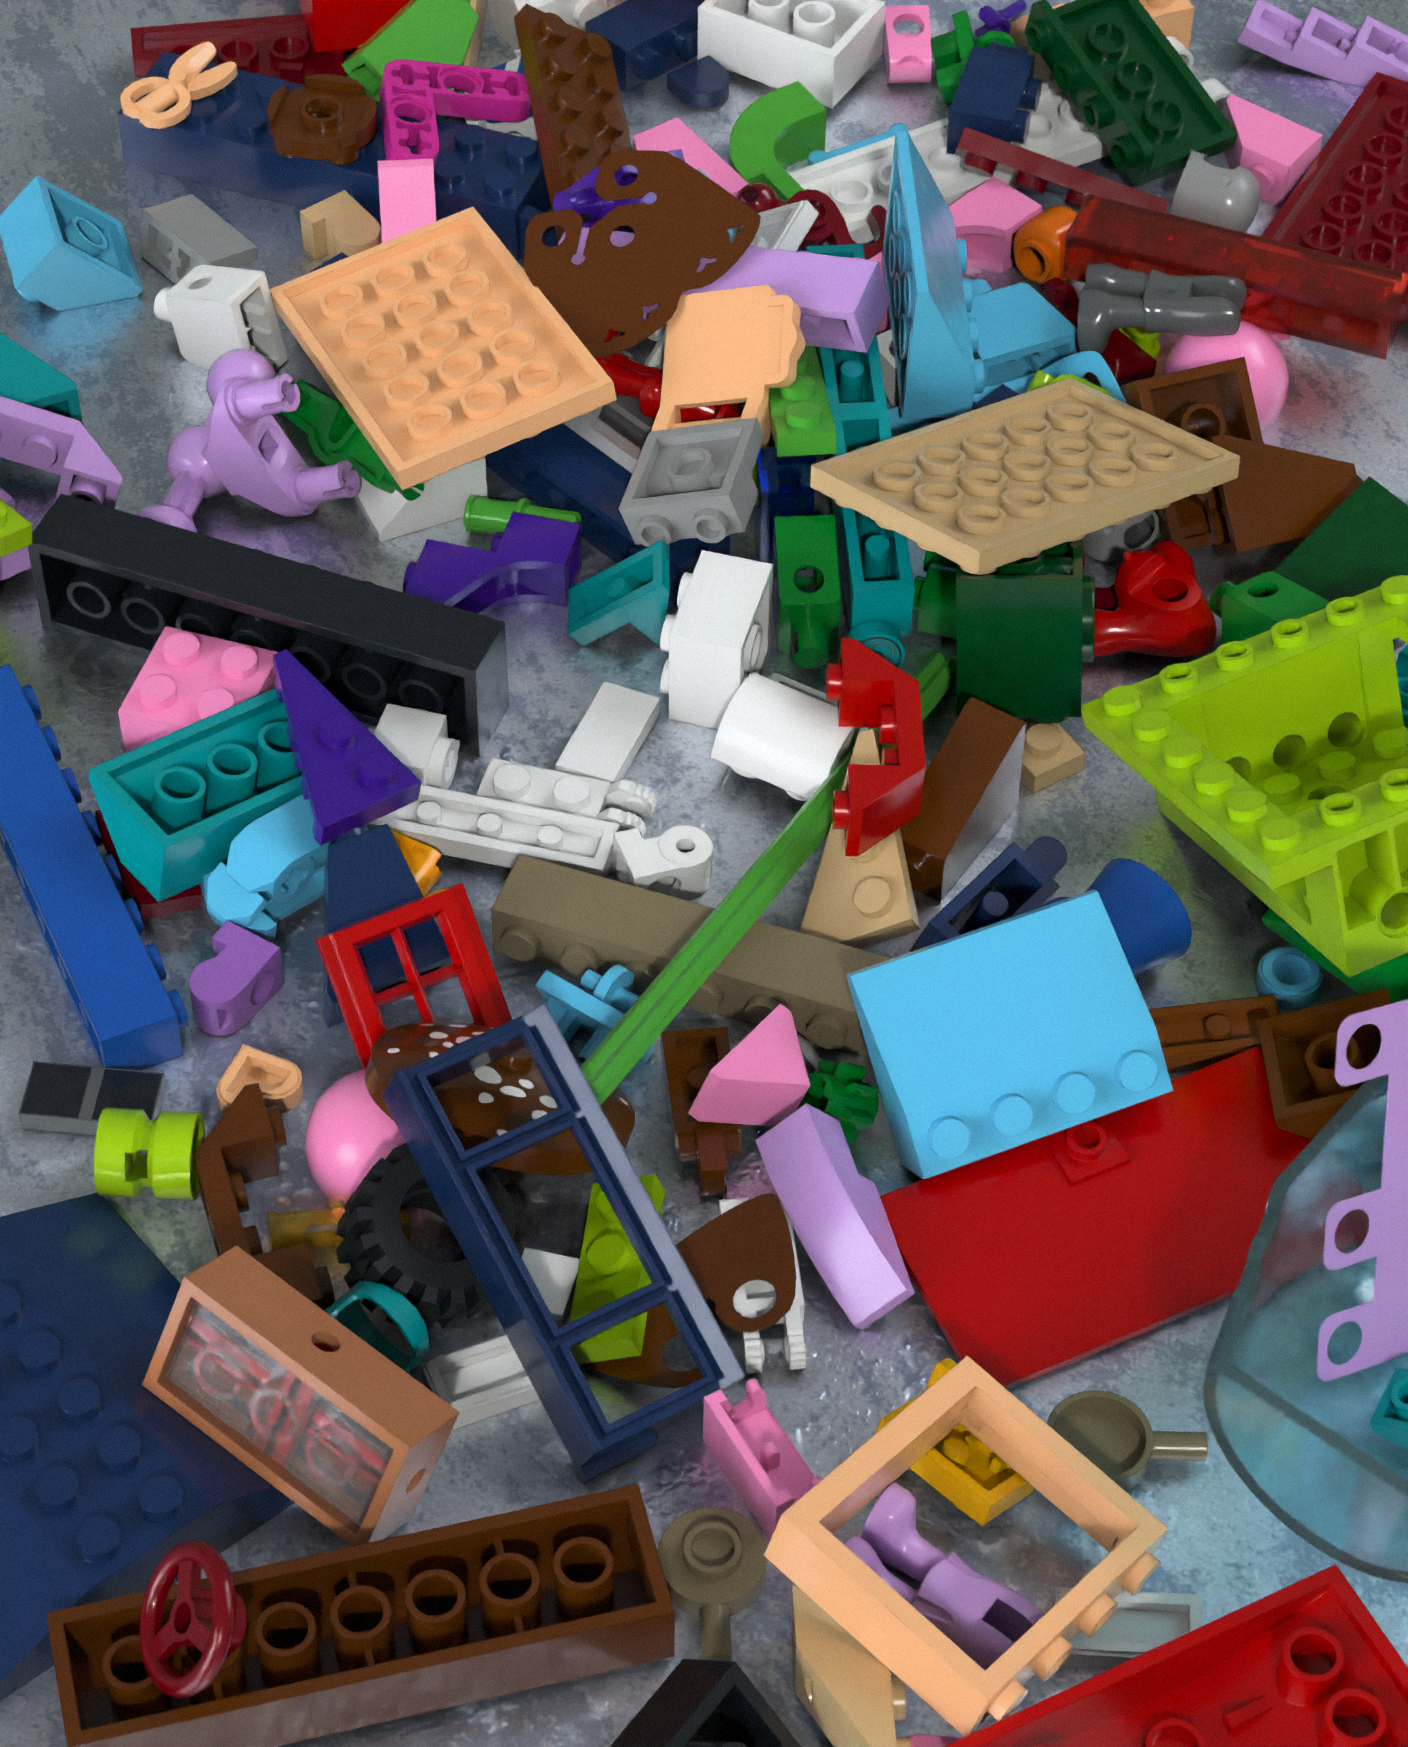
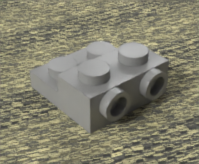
M757 418L648 433L619 506V511L635 545L642 544L645 547H649L660 540L669 545L672 542L690 538H698L706 543H718L725 536L745 532L759 494L751 473L765 435Z

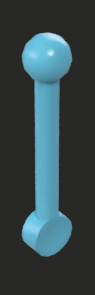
M894 123L887 132L830 152L822 150L813 151L808 155V166L893 137L896 131H908V128L902 123Z

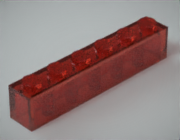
M1092 194L1087 195L1066 233L1063 277L1086 283V270L1092 262L1112 263L1120 268L1146 273L1156 269L1170 275L1179 276L1224 275L1243 280L1247 287L1246 300L1243 308L1240 310L1241 320L1252 323L1260 328L1386 360L1405 318L1408 300V273Z

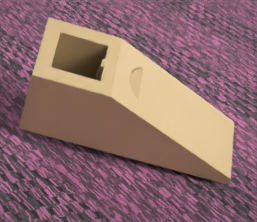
M792 1586L791 1641L795 1694L834 1747H911L910 1737L896 1738L895 1721H906L905 1683L896 1675H890V1669L798 1586Z

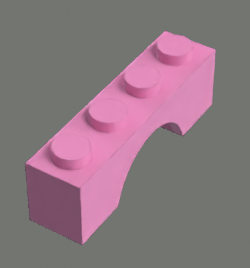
M993 176L975 189L967 191L960 199L948 206L954 217L956 238L966 240V268H983L1003 273L1015 265L1013 251L1014 236L1024 223L1042 212V205ZM881 251L880 253H878L877 255H875L874 257H872V258L869 259V260H874V261H878V262H879V265H880V268H881V271H882V274H883V278H884L883 263H882V251ZM888 308L876 332L877 335L891 329Z

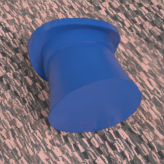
M1125 858L1112 859L1108 862L1085 892L1093 889L1098 891L1133 975L1137 976L1151 968L1182 957L1191 944L1192 930L1186 908L1176 892L1156 872L1141 863ZM1058 897L1052 899L1040 907L1067 899L1069 897Z

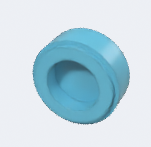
M1277 947L1264 954L1259 962L1255 982L1256 990L1259 996L1274 994L1280 1010L1296 1011L1311 1006L1320 994L1323 969L1322 966L1296 947Z

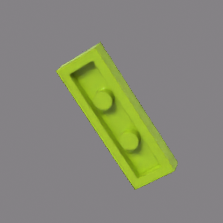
M656 1174L639 1176L661 1217L665 1196L663 1186ZM599 1183L592 1184L570 1322L652 1283ZM647 1312L570 1348L577 1364L641 1356Z

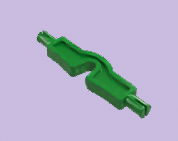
M299 379L296 382L300 391L299 407L295 411L281 413L308 434L310 447L320 461L327 465H333L340 461L348 460L353 465L351 470H357L358 474L374 487L390 494L396 490L409 501L420 497L421 494L412 487L405 490L399 487L355 422L352 424V418L340 402L332 399L321 389L304 380ZM424 483L416 484L413 487L423 491Z

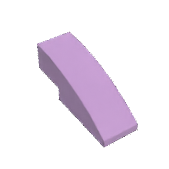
M806 1103L755 1140L769 1178L788 1219L828 1289L854 1327L861 1330L865 1329L915 1294L876 1184L858 1174L839 1120Z

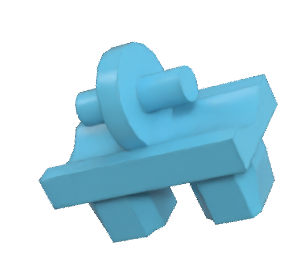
M620 964L611 967L603 976L591 969L584 973L580 986L592 992L593 995L548 970H545L535 985L543 997V1001L538 1007L544 1003L547 1005L567 1044L579 1027L593 1034L578 1056L582 1061H585L625 1015L620 1010L622 1009L627 1012L639 998L631 993L634 983L633 972ZM654 1044L651 1045L639 1061L644 1064L647 1062L656 1049Z

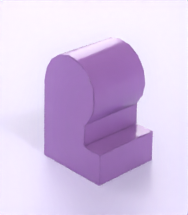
M228 920L212 937L214 958L202 961L193 969L189 976V990L195 1022L205 1033L215 1036H224L238 1032L255 1017L284 985L280 947Z

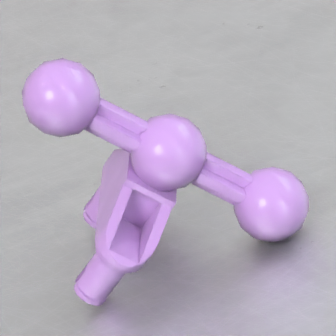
M234 349L221 355L208 370L206 390L213 407L204 424L191 426L183 430L172 440L168 447L166 468L173 484L162 505L148 506L140 510L136 515L198 533L192 518L202 499L215 497L228 490L231 496L240 495L279 515L301 517L312 514L316 507L324 502L356 497L360 490V477L357 470H351L353 465L348 460L323 467L310 468L307 466L271 415L295 411L299 407L300 391L297 384H290L293 378L287 373L276 375L272 363L257 351Z

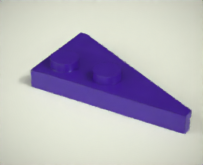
M287 649L274 654L275 690L279 703H284L288 718L286 732L295 766L302 773L300 785L304 800L309 799L314 817L313 835L321 846L342 836L348 830L362 827L417 801L421 781Z

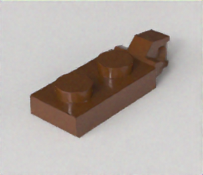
M727 1027L663 1031L660 1035V1049L674 1150L678 1149L680 1162H696V1175L700 1196L727 1194V1158L740 1157L742 1124L700 1122L688 1114L710 1070L730 1052Z

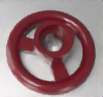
M198 1540L186 1541L169 1550L154 1569L142 1602L139 1634L145 1668L153 1683L163 1693L176 1698L194 1696L210 1685L220 1672L227 1655L239 1647L246 1630L247 1612L242 1597L235 1592L228 1564L217 1549L208 1543ZM202 1569L208 1578L211 1589L201 1588ZM178 1576L177 1599L172 1606L169 1621L162 1628L166 1599L174 1580ZM180 1645L197 1647L202 1652V1656L197 1664L185 1674L175 1672L169 1664L168 1658Z

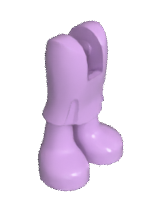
M895 1482L887 1487L874 1505L865 1522L861 1537L854 1535L844 1544L984 1670H987L1014 1644L1011 1640L1016 1642L1045 1615L1023 1595L972 1569L956 1552L948 1556L925 1540L916 1529V1499L911 1492ZM883 1564L891 1566L921 1582L918 1591L891 1574Z

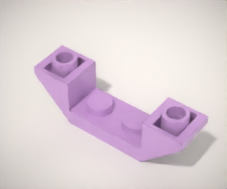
M0 396L1 458L60 475L61 478L55 501L60 494L115 509L123 476L79 420Z

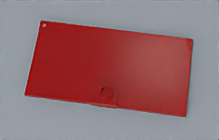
M1259 1046L1171 1080L1173 1091L933 1177L922 1179L880 1196L906 1270L959 1361L963 1360L966 1356L970 1357L1003 1387L1010 1390L1323 1259L1325 1223L1329 1210L1335 1203L1358 1196L1359 1193L1325 1143L1278 1129L1273 1113L1263 1051ZM1352 1210L1340 1220L1335 1231V1245L1339 1251L1365 1240L1369 1229V1219L1363 1210Z

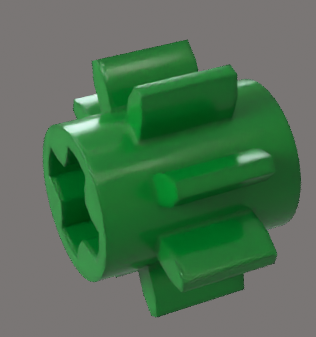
M820 1060L818 1061V1072L808 1075L810 1087L797 1109L807 1103L839 1120L847 1143L854 1144L857 1139L856 1132L867 1129L875 1121L878 1112V1088L862 1082L866 1073V1067L843 1061L838 1064Z

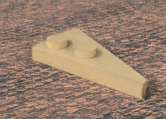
M873 728L858 733L849 764L881 765L883 745L879 744L878 734ZM846 773L845 780H844V783H843V786H842V790H844V791H845V788H846L847 773ZM831 823L799 932L862 949L920 930L900 828L857 857L845 856L844 830L833 829Z

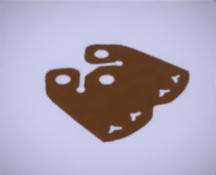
M621 150L610 153L602 159L595 183L596 193L602 199L612 201L643 197L649 192L655 193L657 199L652 204L643 202L616 206L595 223L588 232L583 253L585 256L583 263L576 265L571 261L572 256L577 253L583 220L576 211L565 209L537 214L529 221L526 228L524 269L532 285L540 289L594 358H602L620 353L637 345L659 330L672 318L682 293L690 289L710 285L723 276L745 253L754 240L760 226L761 215L685 161L665 151ZM625 165L636 167L638 176L630 185L621 186L614 181L615 172L620 167ZM744 225L743 229L736 232L735 241L730 243L728 229ZM552 226L562 227L566 234L562 243L554 247H548L542 243L541 237L546 229ZM620 226H629L635 232L631 243L622 247L613 245L610 240L612 232ZM701 257L707 259L717 258L715 262L707 263L701 272H697ZM659 303L660 306L650 311L648 318L643 320L644 311L642 308ZM610 329L625 332L623 336H614L608 343H604Z

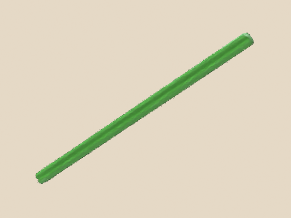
M942 653L931 655L913 676V678L919 681L922 721L957 681L955 673L957 671V661L954 658L947 659ZM873 728L878 734V728ZM882 744L883 748L890 749V744ZM854 746L580 1066L600 1106L828 835L832 823L834 790H842Z

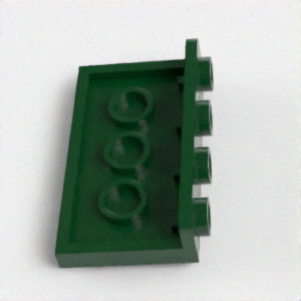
M1039 0L1032 3L1024 31L1028 45L1035 53L1040 54L1053 72L1058 87L1063 92L1069 94L1081 111L1086 126L1097 133L1109 150L1114 165L1126 173L1136 188L1185 168L1190 150L1205 154L1207 158H1210L1234 147L1238 136L1237 132L1139 0H1075L1055 9L1051 7L1047 0Z

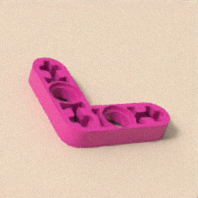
M396 59L390 61L384 67L379 98L386 160L433 158L435 170L440 147L436 115L512 123L525 121L532 113L526 77L518 72L408 59ZM447 88L460 89L469 94L456 93ZM398 117L414 118L420 121V123L404 121ZM407 146H415V154L411 153L410 148Z

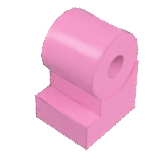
M929 5L885 6L882 57L885 59V73L888 84L930 83L932 36ZM901 21H913L920 25V33L898 34L894 30V26Z

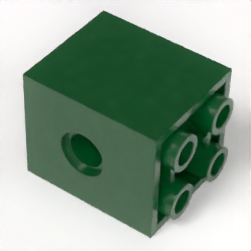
M1082 539L1067 541L1043 550L1038 556L1021 558L997 567L994 572L989 574H971L962 570L960 565L957 564V717L971 697L1013 717H1032L1041 723H1059L1065 721L1068 717H1081L1082 662L1094 661L1095 577L1093 575H1083Z

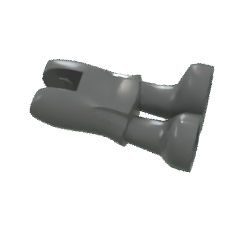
M1092 262L1087 267L1085 277L1086 288H1082L1079 299L1080 352L1096 351L1102 354L1110 342L1112 332L1115 329L1127 327L1146 328L1147 334L1167 332L1200 337L1234 335L1240 327V310L1243 308L1246 300L1247 287L1243 280L1224 275L1179 276L1170 275L1156 269L1146 273L1120 268L1112 263Z

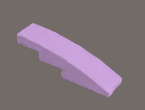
M1257 0L1237 40L1238 43L1282 63L1342 83L1366 88L1376 72L1408 82V36L1368 15L1357 30L1313 6L1303 21L1264 0Z

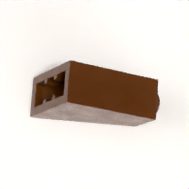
M1223 434L1204 439L1240 456L1238 478L1212 487L1211 491L1202 494L1217 557L1309 536L1363 483V480L1357 476L1353 463Z
M973 697L965 704L925 772L920 815L900 828L913 891H919L941 902L1018 807L1026 722Z

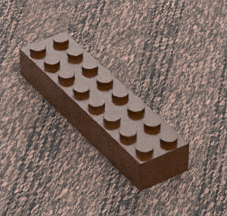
M639 1484L232 1572L235 1592L242 1597L247 1612L244 1637L239 1647L227 1655L220 1672L212 1683L198 1694L190 1697L176 1698L163 1693L153 1683L147 1673L142 1658L139 1634L140 1613L145 1591L46 1613L67 1747H277L675 1657V1611ZM208 1578L201 1579V1588L211 1589ZM178 1584L172 1585L168 1593L162 1628L170 1619L172 1606L177 1599ZM180 1645L168 1658V1662L175 1672L185 1674L197 1664L202 1656V1652L197 1647Z

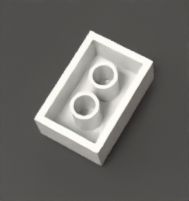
M705 0L698 7L697 59L709 55L727 71H732L777 89L799 81L823 106L833 109L883 54L886 3L880 0Z

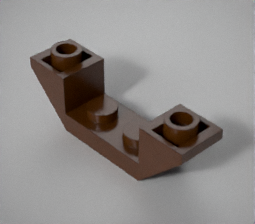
M259 1083L246 1085L193 1154L200 1197L217 1257L238 1246L325 1311L335 1302L332 1282L326 1266L314 1269L307 1243L263 1253L256 1225L243 1228L240 1213L249 1211L244 1183L279 1175L276 1148L287 1145L285 1129L278 1106L265 1107Z

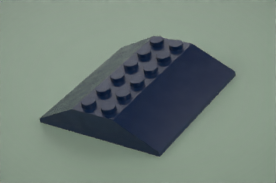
M98 1193L0 1217V1701L54 1666L46 1613L144 1592L159 1561L176 1545L186 1541L198 1540L212 1545L219 1553H222L295 1503L142 1386L181 1284L105 1197L99 1196ZM178 1576L176 1577L172 1585L178 1582Z

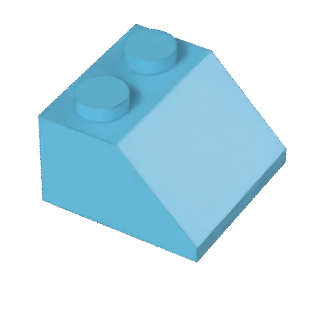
M36 175L0 215V235L3 242V250L7 256L12 273L13 285L19 294L33 303L40 301L61 312L134 298L143 291L122 221Z

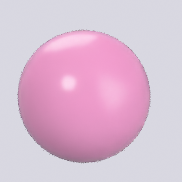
M1241 320L1239 330L1234 335L1211 337L1182 335L1169 351L1162 371V375L1245 357L1261 430L1271 425L1277 419L1285 404L1289 389L1288 368L1281 349L1268 333L1244 320Z
M366 1069L346 1075L324 1092L311 1112L305 1133L306 1160L315 1183L326 1197L343 1208L381 1157L386 1159L392 1149L406 1143L395 1121L385 1114L370 1096L365 1084ZM413 1208L400 1210V1212H404Z

